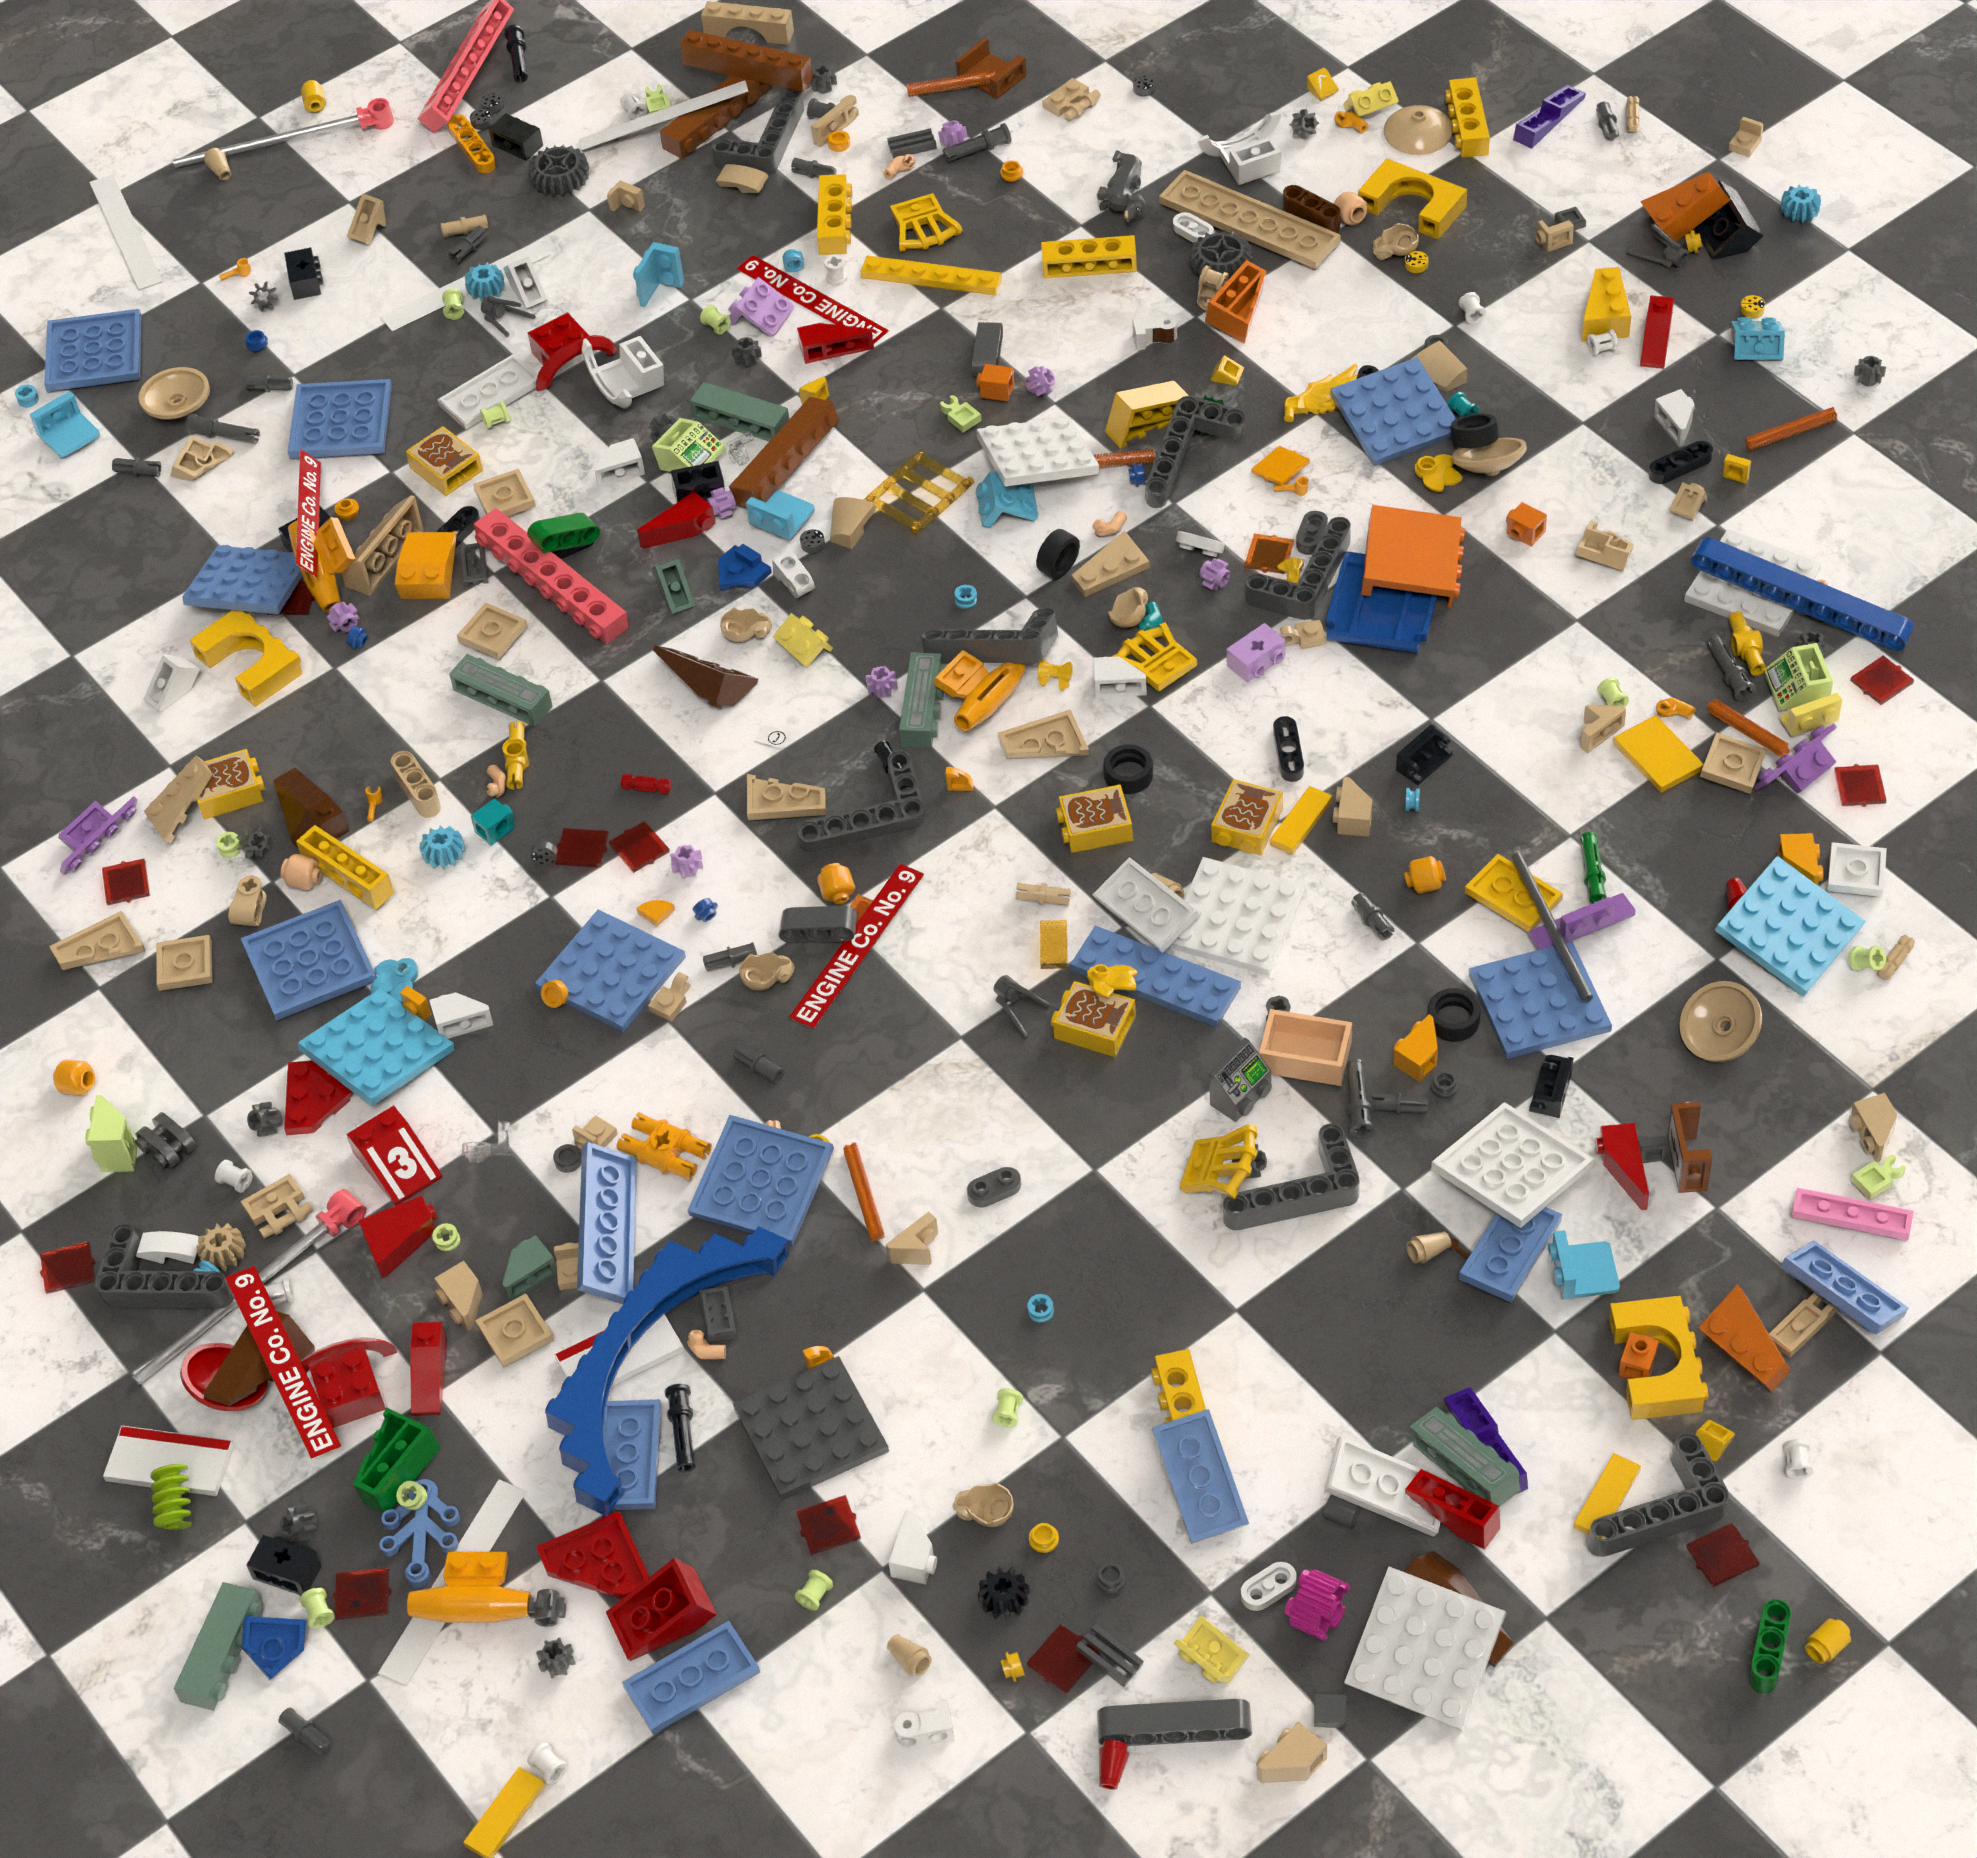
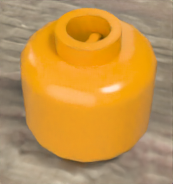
M1432 856L1411 861L1408 867L1409 871L1404 872L1408 888L1413 887L1418 894L1439 890L1442 887V882L1446 881L1441 860L1437 861Z
M839 863L824 866L817 877L821 895L828 902H834L837 905L843 904L854 893L855 885L851 873L847 867L841 866Z
M66 1059L57 1065L53 1073V1081L57 1091L61 1094L82 1096L87 1094L93 1087L95 1073L86 1061Z

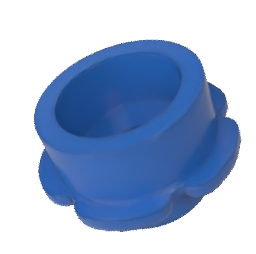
M260 330L251 331L246 335L245 346L251 351H262L268 345V338Z
M1133 463V468L1128 469L1130 482L1136 483V487H1139V484L1146 483L1143 464L1135 465Z
M353 626L350 630L346 644L352 646L353 650L357 647L362 648L368 638V634L365 633V627Z
M710 898L700 900L692 909L695 913L694 917L698 921L703 920L707 922L717 914L716 908L718 904L716 902L713 903Z

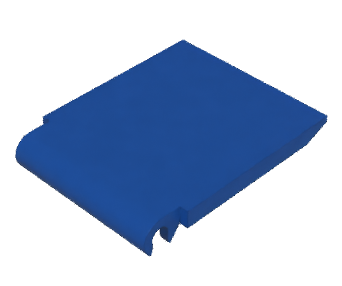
M1346 551L1326 618V627H1329L1326 639L1418 654L1421 641H1427L1438 595L1373 586L1371 596L1361 595L1365 554Z

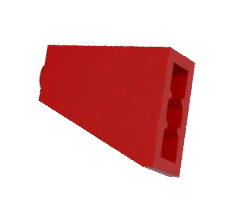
M423 1195L358 1220L381 1278H385L432 1236L435 1230L433 1221L438 1218L432 1203L426 1205Z

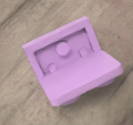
M758 277L752 286L746 284L739 294L742 299L740 301L735 299L728 308V311L731 312L729 317L732 326L742 315L768 336H773L794 309V305Z

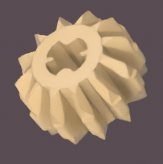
M216 1223L215 1229L209 1230L206 1228V1235L198 1236L199 1245L196 1246V1251L201 1261H208L219 1269L221 1267L226 1272L227 1266L233 1265L237 1267V1260L244 1259L243 1250L246 1249V1243L242 1238L241 1232L237 1228L232 1229V1226L228 1223L223 1228Z

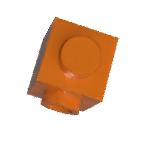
M985 364L982 373L978 374L976 382L977 387L980 388L981 398L1009 402L1014 388L1013 368Z
M1521 502L1515 509H1511L1506 517L1507 534L1532 547L1546 532L1547 514Z
M1630 1332L1620 1361L1618 1377L1625 1379L1650 1377L1657 1357L1659 1341L1645 1334L1638 1335Z

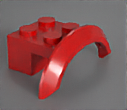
M568 312L527 332L531 352L543 365L536 379L537 391L551 386L556 372L565 363L582 354V345L585 338L592 345V351L601 350L606 352L607 356L617 352L616 345L609 338L601 335L589 336Z
M368 1337L347 1339L323 1347L301 1361L306 1373L309 1370L311 1372L319 1400L333 1428L385 1410V1405L366 1350L376 1351L382 1354L383 1357H387L397 1353L394 1345L384 1340Z

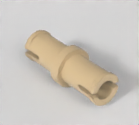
M485 214L467 219L460 217V220L440 223L443 238L458 234L469 235V232H472L477 226L488 229Z
M1017 883L1016 889L1027 891V893L1016 892V900L1038 901L1040 905H1045L1046 902L1069 906V898L1059 897L1060 895L1070 897L1071 889L1047 887L1045 883H1042L1041 886Z

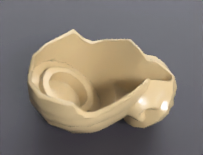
M1397 223L1391 228L1383 230L1382 236L1373 241V253L1380 260H1385L1392 255L1405 256L1417 248L1419 236L1412 227Z
M1133 587L1118 595L1112 611H1108L1111 622L1120 628L1138 625L1144 619L1146 613L1147 592L1140 587Z
M733 607L721 618L720 628L722 634L727 639L734 642H743L754 635L756 638L766 636L772 628V623L765 613H758L754 608L739 610Z
M773 952L762 955L750 954L741 963L739 974L741 981L746 987L754 991H763L769 989L777 981L779 983L787 982L792 977L795 967L793 962L784 955L777 956Z
M997 1483L976 1485L970 1490L960 1491L953 1503V1509L959 1518L967 1521L975 1520L985 1527L1003 1525L1011 1517L1014 1506L1013 1496L1009 1490Z

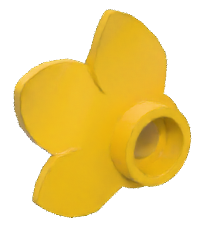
M1440 454L1434 458L1424 456L1415 464L1416 475L1423 478V484L1432 491L1442 492L1444 485L1453 486L1463 479L1462 475L1452 468L1454 462L1451 455Z
M1098 964L1087 971V979L1093 987V991L1102 997L1109 998L1115 989L1136 990L1134 976L1137 975V970L1133 967L1126 965L1107 967L1106 965Z

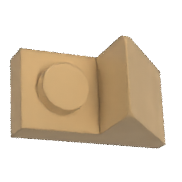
M362 193L347 237L370 245L376 226L386 227L384 204L382 200Z
M1604 705L1585 706L1584 723L1586 726L1581 732L1580 748L1589 753L1624 727L1626 708L1623 706Z
M927 1212L886 1244L887 1258L891 1264L929 1265L932 1263L930 1250L926 1245L930 1244L938 1235L936 1218L930 1212Z

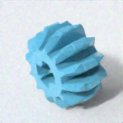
M1799 184L1797 188L1790 186L1788 191H1784L1782 195L1781 212L1784 213L1786 219L1792 218L1793 222L1798 220L1803 224L1804 220L1812 221L1813 217L1818 216L1820 212L1821 195L1817 194V189H1810L1809 185L1801 187Z
M488 262L485 265L478 263L476 268L470 267L469 272L465 273L466 290L473 299L480 298L481 302L488 295L499 297L500 291L504 290L503 273L497 268V265L490 266Z
M440 825L436 830L430 828L429 834H422V842H420L419 849L426 864L430 863L433 869L439 865L445 869L448 864L455 866V860H462L465 845L459 831H454L451 825L445 829Z

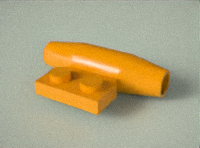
M330 517L316 531L317 536L309 529L311 542L318 552L317 578L299 567L308 590L325 613H329L330 608L334 604L341 603L334 574L342 573L355 560L339 519ZM297 521L291 523L288 527L295 559Z
M962 650L935 677L933 685L953 698L960 697L965 699L954 716V722L959 729L969 731L989 718L1014 692L1026 672L1024 663H1003L989 673L984 667L983 662Z
M447 1552L443 1574L446 1586L409 1592L407 1612L410 1617L444 1623H495L530 1617L528 1605L529 1598H532L531 1592L500 1587L505 1583L509 1560L507 1552Z

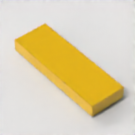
M1309 786L1270 838V845L1293 855L1332 803V795Z
M1613 1453L1575 1520L1573 1528L1589 1535L1590 1527L1594 1520L1618 1512L1640 1473L1641 1465Z
M518 1767L464 1840V1846L483 1858H493L546 1786L544 1781Z

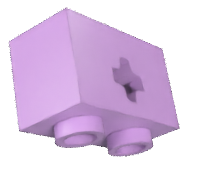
M1263 623L1226 649L1227 667L1248 683L1255 677L1261 676L1272 665L1282 661L1285 657V639L1267 624Z

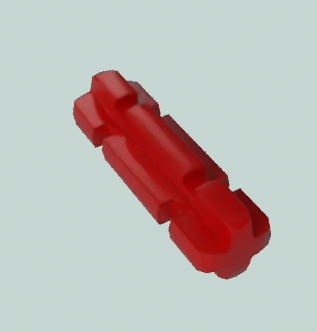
M623 774L620 783L623 789L632 790V788H635L636 791L656 793L657 790L661 794H669L672 785L670 779L660 778V780H657V777L641 775L634 777L633 774Z

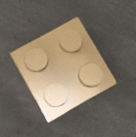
M519 469L473 484L474 491L486 514L497 508L506 516H510L536 507L534 498Z
M485 602L457 634V639L459 643L500 659L527 628L526 619Z
M1716 732L1700 777L1751 794L1767 749Z
M210 935L156 943L157 987L159 991L212 983V941Z
M527 1294L475 1320L478 1329L502 1367L554 1341L551 1331Z

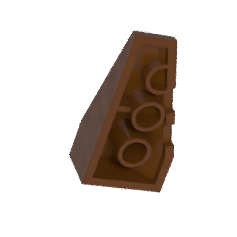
M654 646L653 651L698 696L707 699V704L718 708H722L723 704L734 706L758 683V678L735 669L729 670L719 667L720 664L698 659V657L682 651L661 646Z
M293 768L273 780L291 842L297 849L296 841L314 825L335 839L349 832L344 813L339 806L298 769Z
M277 1311L300 1361H302L315 1351V1346L290 1315ZM248 1325L204 1392V1398L230 1406L255 1392L256 1386L267 1380L274 1381Z
M1435 1551L1416 1557L1403 1571L1483 1602L1459 1568ZM1502 1626L1488 1661L1493 1667H1496L1514 1646V1642Z

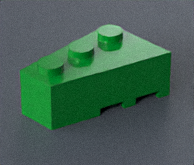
M387 1407L383 1413L384 1421L381 1428L376 1430L373 1436L375 1442L370 1454L366 1453L353 1483L364 1505L381 1513L393 1508L397 1503L396 1495L399 1486L406 1481H414L440 1449L429 1427Z

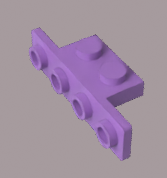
M1833 723L1825 728L1822 724L1812 731L1810 735L1813 738L1809 741L1804 739L1793 747L1795 752L1791 756L1785 754L1784 757L1778 759L1775 762L1777 767L1774 770L1770 767L1758 776L1760 781L1753 786L1756 791L1782 774L1796 794L1804 790L1836 763V760L1821 740L1835 730L1837 726Z
M133 796L113 816L97 801H94L59 834L58 838L73 853L62 862L60 872L64 875L69 870L75 871L83 862L82 858L87 853L93 854L100 847V841L105 836L111 837L118 830V824L123 819L128 821L136 813L137 809L135 807L138 799Z
M1620 893L1565 914L1561 918L1556 919L1555 922L1567 943L1635 915L1636 910L1625 894ZM1545 924L1529 930L1528 936L1538 950L1555 946Z

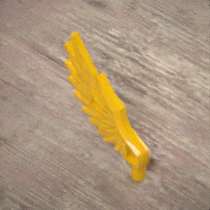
M1353 364L1333 378L1332 374L1322 380L1308 383L1303 393L1298 396L1288 397L1284 403V420L1292 422L1294 414H1308L1310 411L1319 415V413L1326 414V411L1334 412L1335 409H1339L1330 395L1331 388L1355 380L1358 374H1354L1358 365Z

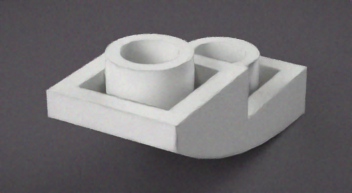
M167 1231L143 1233L136 1257L164 1264L165 1257L194 1264L197 1254L196 1246L199 1245L198 1236Z

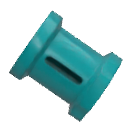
M1463 392L1455 393L1448 400L1447 405L1451 412L1457 413L1460 417L1479 413V407L1474 403L1471 404Z

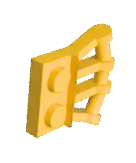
M933 193L890 206L891 214L900 231V252H905L906 249H922L924 251L929 249V246L935 244L938 246L944 245L946 240L954 235L958 236L963 231L961 225L956 220L943 212ZM935 221H940L948 228L941 232ZM928 224L933 236L926 237L921 225ZM912 228L918 239L906 240V231Z
M1161 623L1159 627L1150 630L1138 631L1133 639H1127L1122 642V647L1118 653L1112 656L1121 657L1146 674V682L1158 692L1197 666V658L1174 640L1166 623ZM1162 637L1167 647H1163L1155 638ZM1146 645L1155 655L1151 657L1139 646ZM1132 654L1142 663L1128 659L1127 656Z
M1247 1124L1224 1136L1195 1140L1179 1188L1186 1194L1208 1191L1212 1194L1214 1190L1225 1194L1231 1199H1235L1238 1195L1237 1190L1245 1177L1250 1176L1252 1171L1251 1162L1255 1160L1258 1153L1255 1148V1139L1258 1136L1257 1127ZM1244 1141V1145L1234 1146V1145H1236V1144H1238V1143ZM1240 1159L1239 1162L1222 1164L1225 1160ZM1232 1176L1228 1184L1217 1181L1218 1177Z

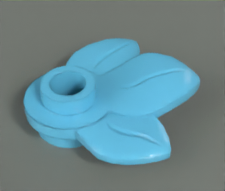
M403 958L399 961L388 959L379 963L374 968L378 976L372 982L371 994L381 988L402 1003L400 992L406 986L413 989L412 982L418 977L416 962L410 958Z

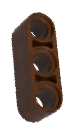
M1289 185L1284 188L1283 211L1335 233L1340 231L1341 210L1337 205L1298 185Z

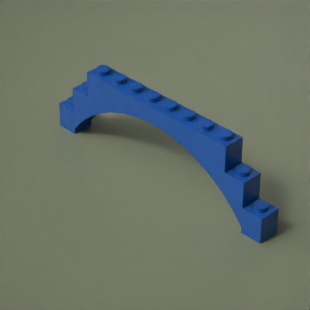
M758 1226L752 1235L749 1234L746 1237L743 1246L714 1233L708 1242L705 1241L701 1245L698 1253L671 1240L664 1249H659L655 1255L654 1263L649 1270L643 1271L636 1288L627 1293L623 1306L618 1312H614L611 1315L607 1328L603 1333H599L596 1336L591 1350L587 1355L584 1354L580 1358L571 1377L568 1376L564 1380L560 1393L555 1399L552 1398L548 1402L545 1409L548 1428L565 1436L559 1446L562 1465L579 1473L573 1484L577 1503L607 1517L623 1494L621 1479L613 1475L606 1456L603 1442L605 1407L611 1386L620 1366L632 1347L658 1319L680 1303L699 1294V1290L710 1289L720 1284L749 1276L762 1274L775 1276L789 1256L788 1239Z

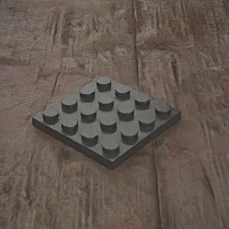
M839 1356L733 1403L734 1411L781 1501L889 1452L883 1435Z

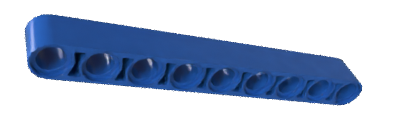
M1702 538L1691 558L1692 565L1702 572L1891 650H1903L1914 629L1913 623L1904 616L1714 538Z

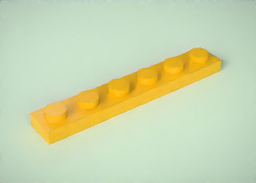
M866 256L861 269V278L988 295H997L1002 281V274L1000 272L876 256Z

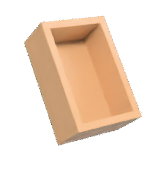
M1270 1009L1259 1055L1271 1070V1075L1341 1086L1352 1044V1022Z

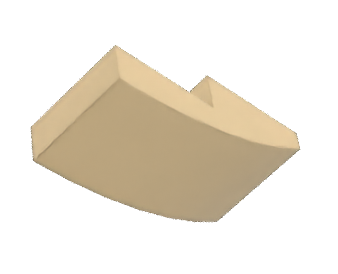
M726 164L716 182L720 187H737L741 193H759L768 175L751 167Z

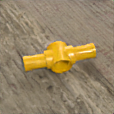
M1733 612L1729 615L1728 620L1733 630L1731 635L1733 654L1735 657L1741 656L1747 662L1752 675H1761L1765 672L1766 667L1761 657L1763 650L1761 634L1759 630H1752L1747 625L1742 612Z
M514 721L509 723V739L502 747L505 757V769L507 770L506 786L512 790H515V783H517V789L523 787V771L529 765L526 741L524 740L525 724L521 721H517L516 728Z

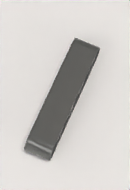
M1244 1699L1106 1706L1097 1711L1098 1742L1102 1746L1104 1740H1116L1128 1746L1242 1740L1252 1735L1250 1703Z

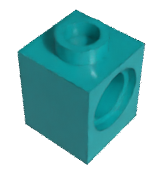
M495 798L471 815L475 833L490 846L515 829L512 818L514 817L513 811L508 805H502Z

